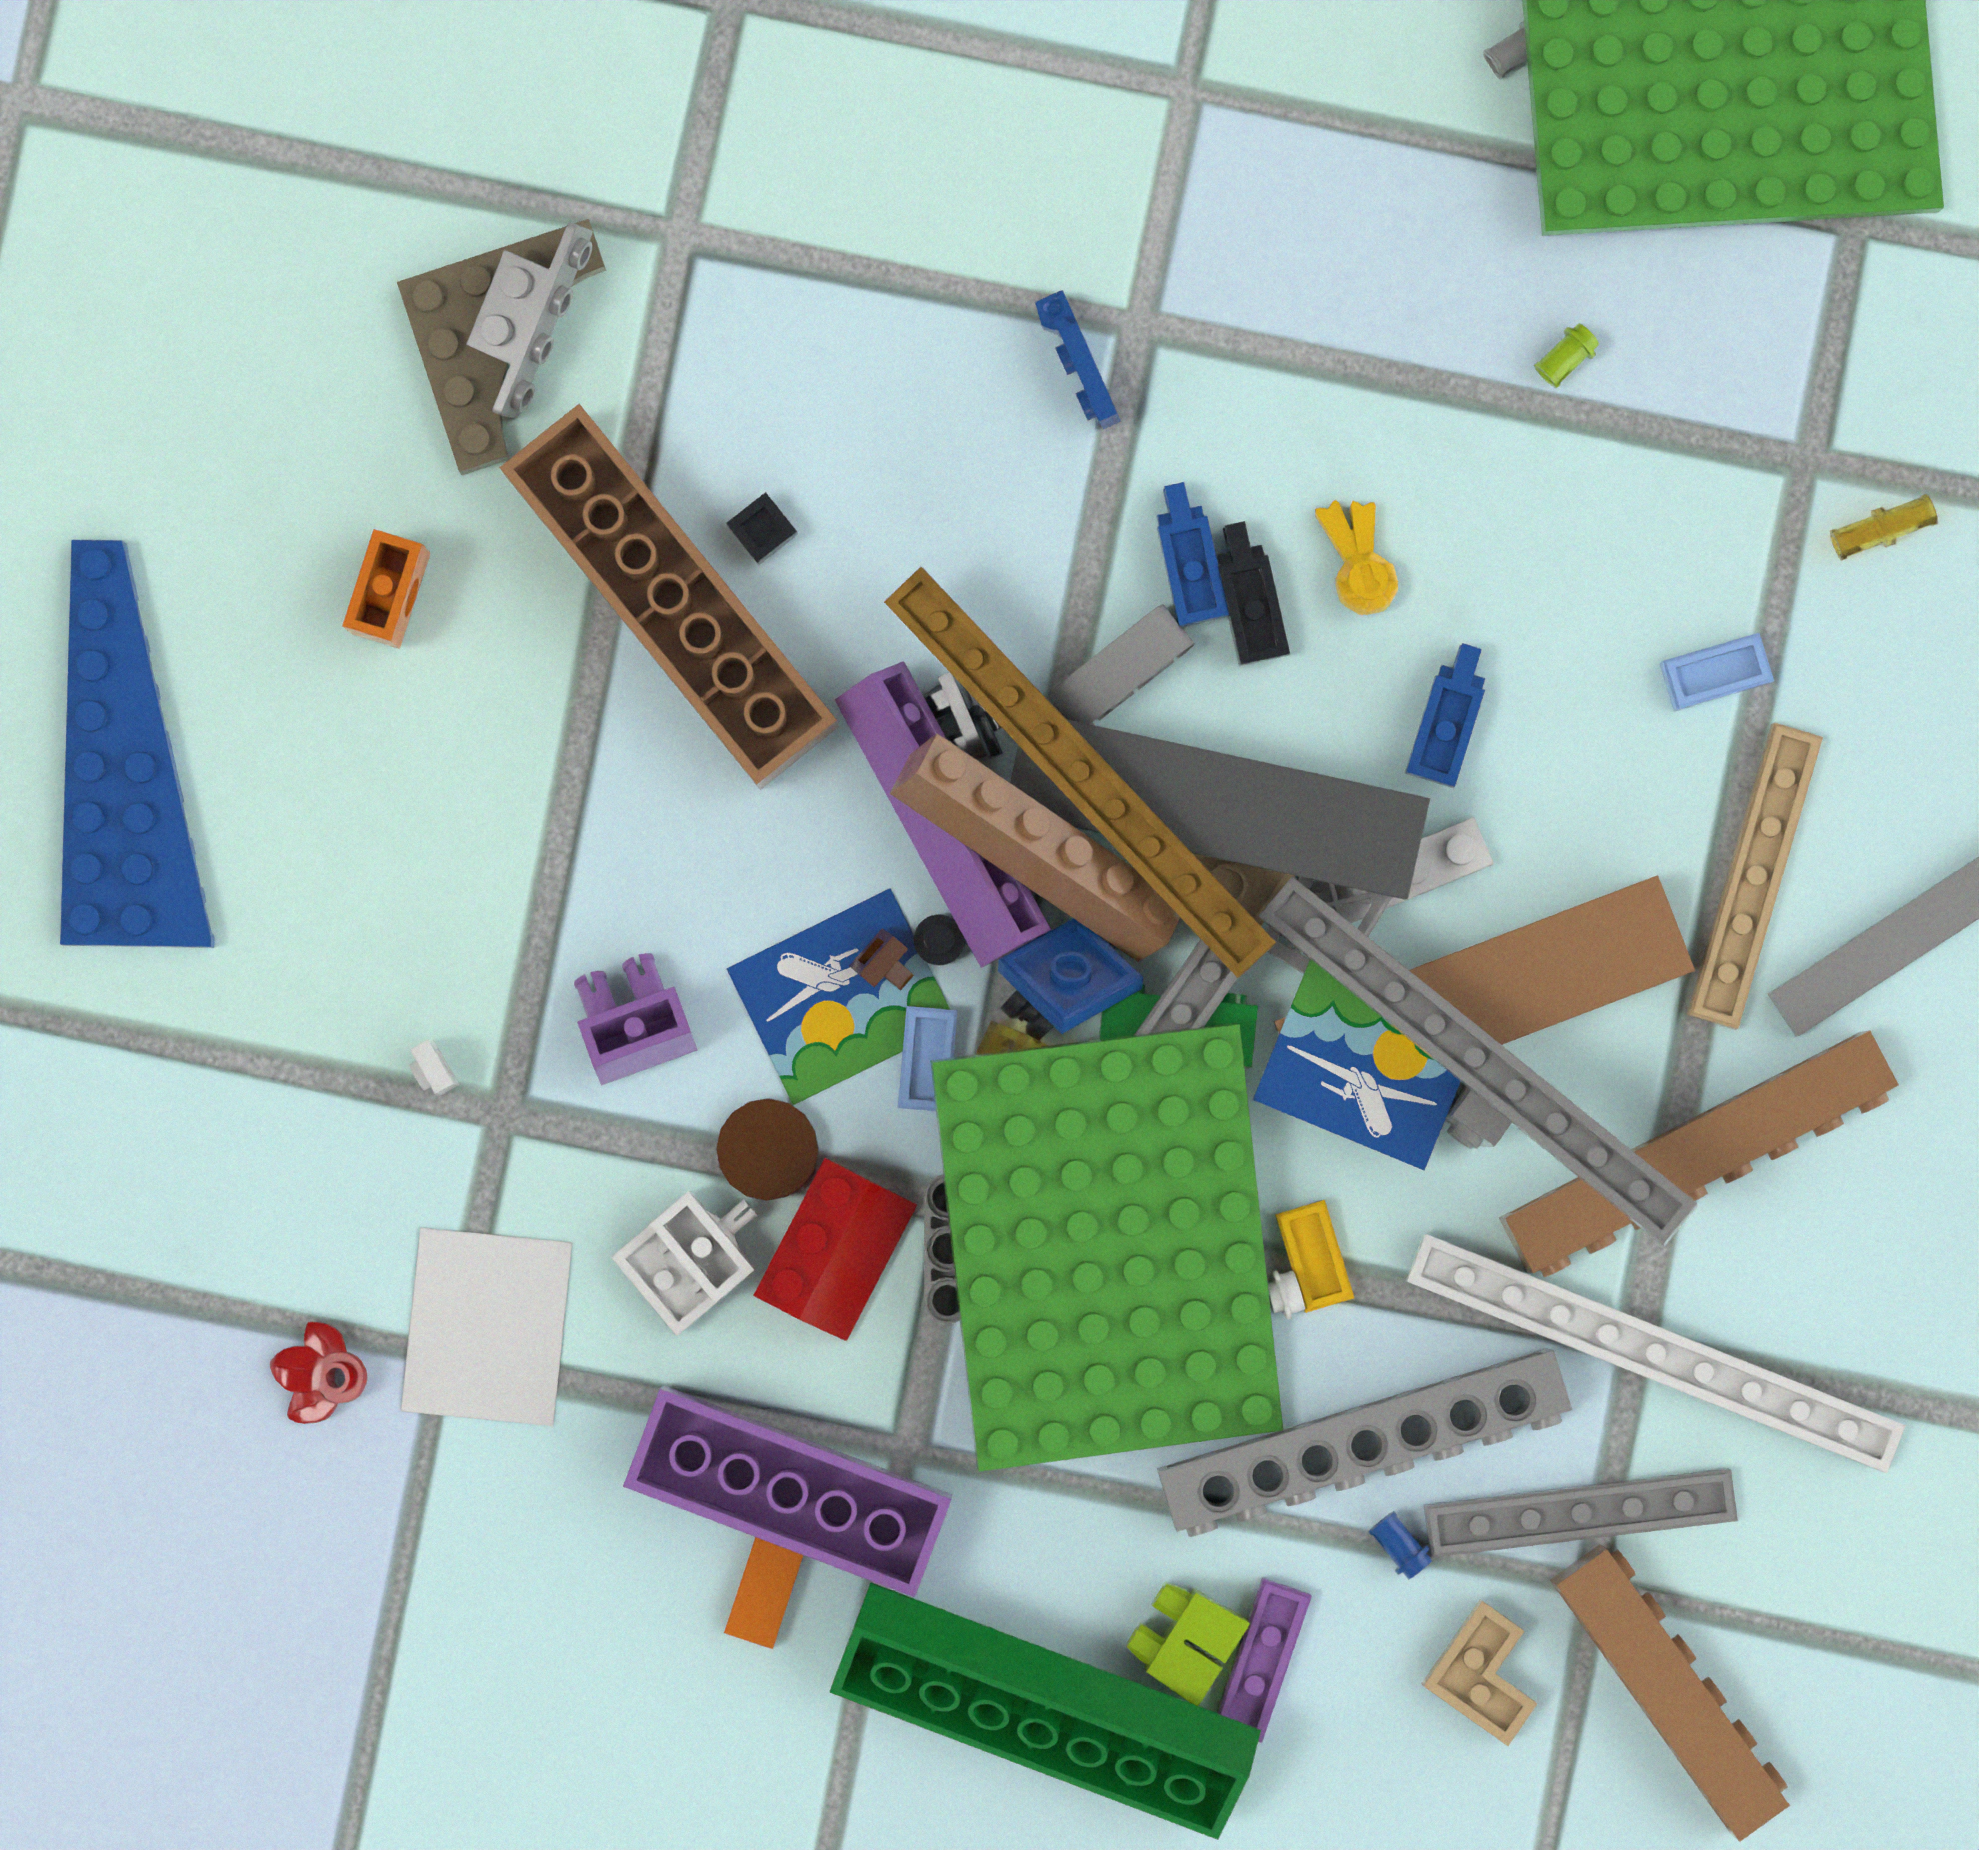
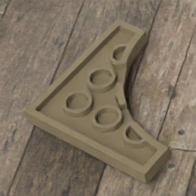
M589 219L574 223L593 231ZM566 226L397 282L461 475L509 460L502 416L492 412L509 364L466 345L504 250H507L550 268ZM594 232L590 239V242H592L590 258L585 267L577 271L571 287L591 276L606 271Z

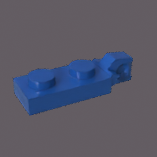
M1063 290L1035 302L1043 330L1057 334L1064 342L1055 347L1067 375L1077 371L1084 389L1075 394L1087 421L1097 417L1102 429L1121 422Z
M1184 482L1164 486L1163 493L1168 513L1157 515V533L1179 626L1184 627L1228 617L1229 612L1208 517L1204 516L1202 505L1190 508Z
M1462 643L1459 646L1453 667L1440 666L1438 675L1434 677L1405 774L1450 788L1455 787L1485 693L1483 689L1485 678L1474 675L1482 649Z

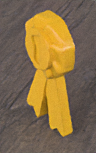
M1335 500L1328 509L1320 507L1315 509V517L1344 562L1335 578V587L1339 600L1345 607L1359 615L1383 612L1390 606L1398 592V579L1394 565L1374 552L1376 505L1374 502H1370L1362 506L1358 502L1352 501L1349 509L1351 530L1339 502Z

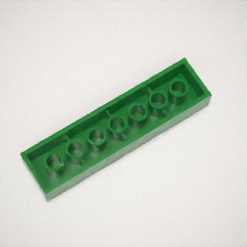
M872 1582L869 1584L829 1693L1219 1840L1250 1776L1261 1733L1260 1729L1235 1719L1225 1717Z

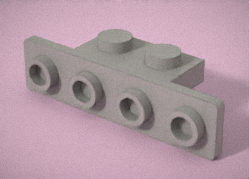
M569 222L550 268L504 250L466 344L510 364L492 412L516 419L519 413L525 411L529 406L535 391L532 381L539 364H544L551 354L554 344V338L551 335L558 317H563L571 305L573 290L570 289L577 271L582 270L590 258L592 252V242H590L592 230Z

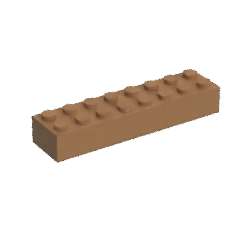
M580 404L576 405L499 467L513 487L760 790L839 727L838 721Z

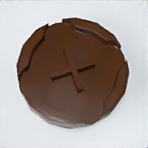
M767 1098L750 1101L731 1113L720 1129L716 1151L719 1168L732 1187L747 1197L768 1201L787 1197L805 1185L815 1171L819 1147L816 1132L803 1112L788 1102Z

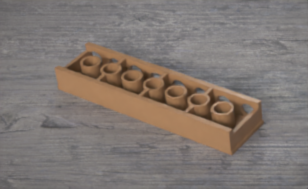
M1657 875L1415 967L1409 971L1477 1026L1482 1027V1030L1498 1043L1503 1045L1694 972L1695 968ZM1286 1017L1274 1021L1279 1034Z

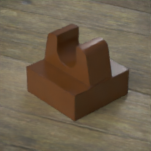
M883 928L849 965L851 969L873 987L885 977L901 991L914 976L898 961L908 948Z

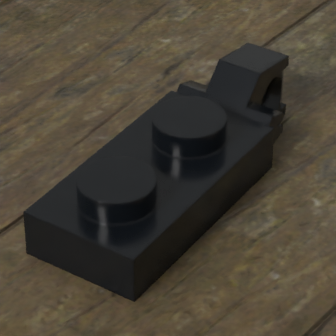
M1245 521L1225 525V528L1222 530L1227 552L1217 554V560L1239 667L1289 656V645L1269 557L1264 554L1262 545L1250 546Z

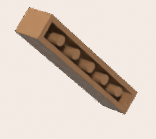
M938 733L909 755L890 792L896 799L1137 962L1169 943L1180 916L1134 867Z
M1599 1544L1553 1577L1550 1582L1729 1833L1741 1842L1790 1806L1781 1793L1788 1786L1770 1762L1763 1766L1759 1763L1751 1751L1758 1744L1740 1719L1731 1723L1720 1707L1727 1701L1711 1678L1708 1676L1701 1681L1690 1664L1697 1659L1679 1634L1670 1638L1659 1623L1666 1618V1615L1652 1595L1647 1591L1640 1596L1629 1581L1636 1573L1622 1553L1617 1549L1610 1554L1606 1548Z

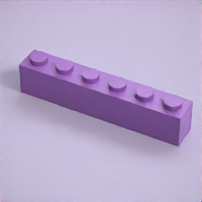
M905 662L897 663L870 674L836 698V704L980 967L982 968L999 960L1050 931L1051 928L1028 887L890 794L909 755L937 733L946 739Z

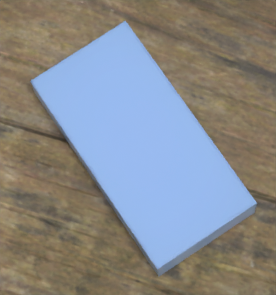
M1760 633L1667 659L1659 663L1674 711L1774 682Z
M906 1007L898 1108L936 1111L930 1060L954 1057L958 1010Z

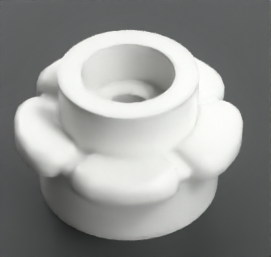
M1277 1270L1272 1272L1273 1282L1268 1283L1270 1306L1273 1314L1283 1312L1286 1319L1290 1320L1292 1319L1291 1314L1305 1310L1303 1297L1293 1270L1278 1274Z

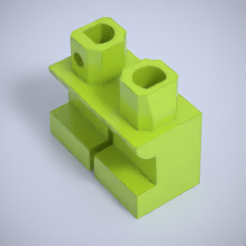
M1165 1581L1151 1605L1173 1619L1163 1636L1140 1622L1128 1639L1126 1647L1139 1660L1145 1663V1670L1148 1674L1191 1704L1199 1706L1222 1670V1666L1219 1661L1205 1652H1201L1184 1640L1191 1641L1226 1663L1250 1623L1246 1617L1221 1605L1194 1587L1189 1592L1180 1586Z

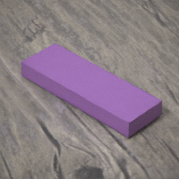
M1263 1577L1248 1617L1250 1625L1241 1638L1216 1711L1220 1715L1260 1729L1261 1733L1258 1741L1260 1743L1263 1742L1312 1597L1309 1593Z

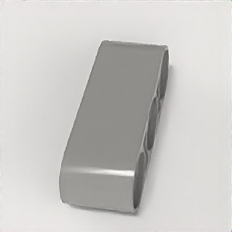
M1162 604L1064 679L1048 696L1068 720L1095 725L1093 722L1096 719L1099 721L1131 697L1134 694L1133 690L1136 688L1140 690L1173 664L1175 657L1179 659L1195 643L1185 630L1179 626V623L1165 605Z
M940 1175L931 1180L924 1196V1302L931 1318L940 1323L950 1324L960 1320L959 1310L954 1314H942L935 1308L933 1303V1295L941 1286L950 1285L956 1288L954 1264L941 1262L933 1252V1244L936 1238L942 1234H950L948 1212L938 1209L933 1201L934 1190L944 1182L943 1175Z

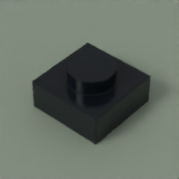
M766 492L726 523L727 527L758 566L798 535L797 530Z

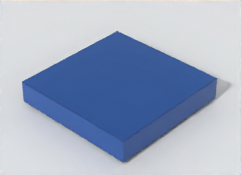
M1074 918L1007 954L998 961V972L1061 1034L1141 990L1143 984V976L1102 937Z

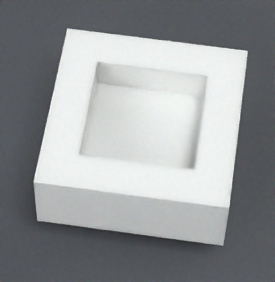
M427 1039L410 1049L416 1061L409 1064L424 1091L432 1088L435 1094L443 1095L459 1086L457 1079L435 1041Z

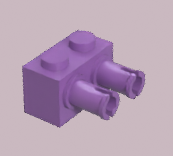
M651 953L638 955L645 972L644 975H640L634 957L629 958L622 964L635 997V1001L616 1007L604 971L590 972L596 988L595 993H592L585 974L574 981V986L578 990L587 1018L577 1021L601 1086L697 1051L675 986L664 989L655 965V958Z

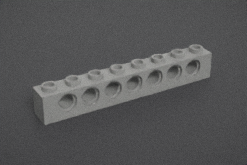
M1546 1348L1283 1429L1284 1431L1273 1432L1157 1468V1472L1176 1531L1186 1529L1188 1536L1192 1537L1217 1529L1216 1520L1236 1514L1238 1522L1262 1516L1267 1513L1266 1504L1285 1499L1287 1506L1308 1502L1317 1498L1315 1489L1334 1484L1336 1491H1342L1366 1483L1363 1474L1383 1469L1385 1476L1415 1468L1413 1459L1428 1454H1433L1434 1461L1457 1456L1464 1453L1462 1444L1481 1438L1483 1445L1487 1446L1511 1439L1513 1437L1511 1429L1530 1423L1533 1431L1557 1425L1562 1422L1560 1414L1571 1411L1572 1407L1555 1352ZM1509 1385H1519L1525 1394V1402L1522 1408L1515 1413H1505L1499 1403L1502 1390ZM1460 1400H1470L1476 1409L1474 1422L1466 1428H1456L1450 1419L1451 1408ZM1412 1415L1422 1416L1427 1423V1433L1417 1443H1407L1401 1436L1403 1421ZM1363 1430L1373 1431L1378 1438V1448L1368 1458L1356 1457L1351 1449L1353 1437ZM1311 1446H1323L1329 1453V1464L1326 1469L1315 1474L1305 1471L1302 1466L1304 1452ZM1273 1461L1278 1464L1281 1472L1277 1484L1267 1489L1256 1486L1252 1478L1254 1468L1260 1462ZM1214 1476L1226 1477L1230 1480L1232 1487L1229 1498L1219 1504L1208 1502L1203 1495V1487L1206 1481Z

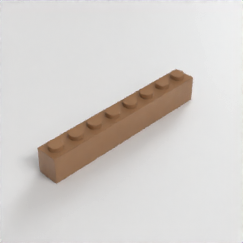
M1863 1031L1631 1150L1696 1201L1708 1194L1704 1185L1720 1177L1723 1178L1726 1184L1737 1180L1753 1171L1750 1164L1751 1161L1765 1154H1768L1770 1159L1774 1160L1798 1148L1799 1146L1795 1139L1813 1130L1816 1137H1819L1844 1124L1840 1115L1856 1107H1859L1863 1114L1888 1102L1889 1098L1886 1092L1899 1086L1871 1031ZM1579 1177L1499 1217L1526 1272L1535 1273L1540 1270L1543 1277L1550 1276L1569 1266L1571 1262L1568 1255L1584 1247L1591 1254L1614 1243L1617 1239L1613 1232L1629 1224H1632L1634 1230L1641 1229Z

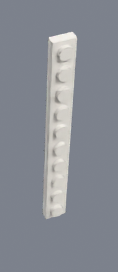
M1423 1234L1405 1280L1884 1473H1888L1906 1426L1428 1234Z

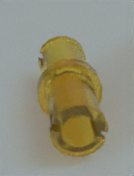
M1924 494L1920 498L1885 510L1883 507L1871 511L1870 517L1839 529L1830 530V538L1838 558L1842 561L1849 556L1881 544L1885 548L1895 545L1897 542L1896 538L1930 525H1937L1938 517L1929 495Z

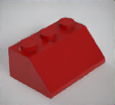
M824 1158L753 1296L809 1325L847 1341L909 1223L917 1204L829 1158Z

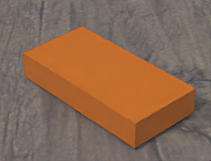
M755 1537L724 1633L773 1649L804 1555Z

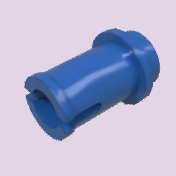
M1395 1511L1389 1513L1368 1531L1398 1566L1395 1572L1398 1575L1403 1573L1408 1580L1416 1576L1432 1562V1559L1427 1554L1429 1547L1427 1545L1420 1546L1399 1520Z

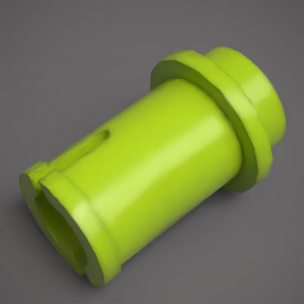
M1580 323L1573 329L1567 327L1564 330L1565 337L1539 362L1534 364L1538 374L1554 388H1558L1561 385L1560 383L1586 358L1593 359L1596 356L1594 350L1600 344L1596 337Z

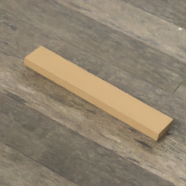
M1772 723L1770 726L1686 1014L1688 1016L1734 1030L1739 1028L1823 737L1778 723Z

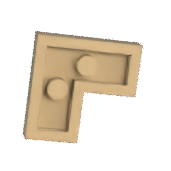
M1480 1599L1421 1684L1509 1746L1537 1706L1533 1699L1496 1674L1524 1633V1630Z

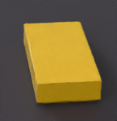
M1325 1200L1275 1214L1291 1270H1293L1303 1297L1304 1312L1307 1313L1354 1299Z

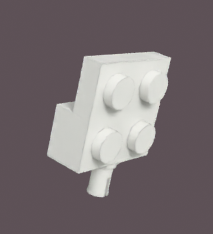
M688 1191L611 1257L676 1336L680 1335L756 1270L755 1266L740 1250L734 1235L754 1217L758 1216L753 1208H751L737 1221L735 1220L738 1215L750 1206L745 1199H742L737 1206L720 1218L709 1212L692 1191Z

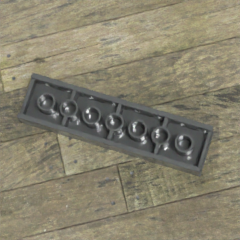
M1066 719L1192 853L1408 900L1430 798ZM1018 745L1010 783L1075 828L1101 833Z

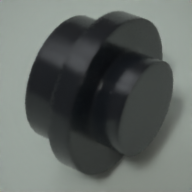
M937 914L929 916L921 921L915 930L914 946L916 952L929 964L937 966L947 965L956 960L964 948L965 938L956 921L947 915Z

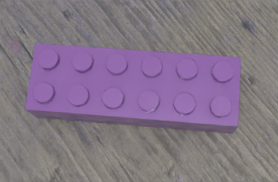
M663 1386L658 1392L623 1487L912 1597L916 1596L952 1500V1494L668 1386Z

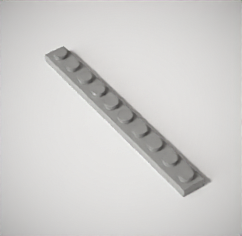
M1293 876L1261 912L1259 916L1266 924L1662 1246L1665 1247L1698 1207L1697 1202Z

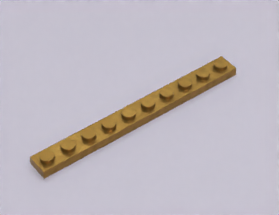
M923 567L915 571L884 601L895 615L1237 978H1240L1277 943Z

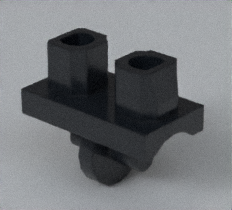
M950 672L939 676L940 684L923 695L937 721L954 714L960 731L946 737V739L977 761L990 760L1003 754L994 733L1003 728Z

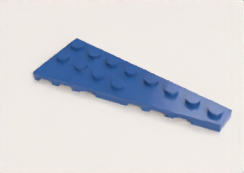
M71 540L60 945L214 948L215 937L211 932L205 905L206 897L204 888L201 887L194 856L196 852L193 839L190 838L183 807L184 799L169 732L166 730L161 709V696L159 687L155 682L149 655L151 651L148 638L144 633L137 601L139 598L127 544L122 540Z

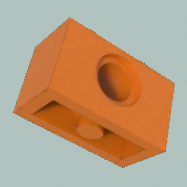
M373 529L342 626L353 635L400 649L431 554L428 549L421 543Z

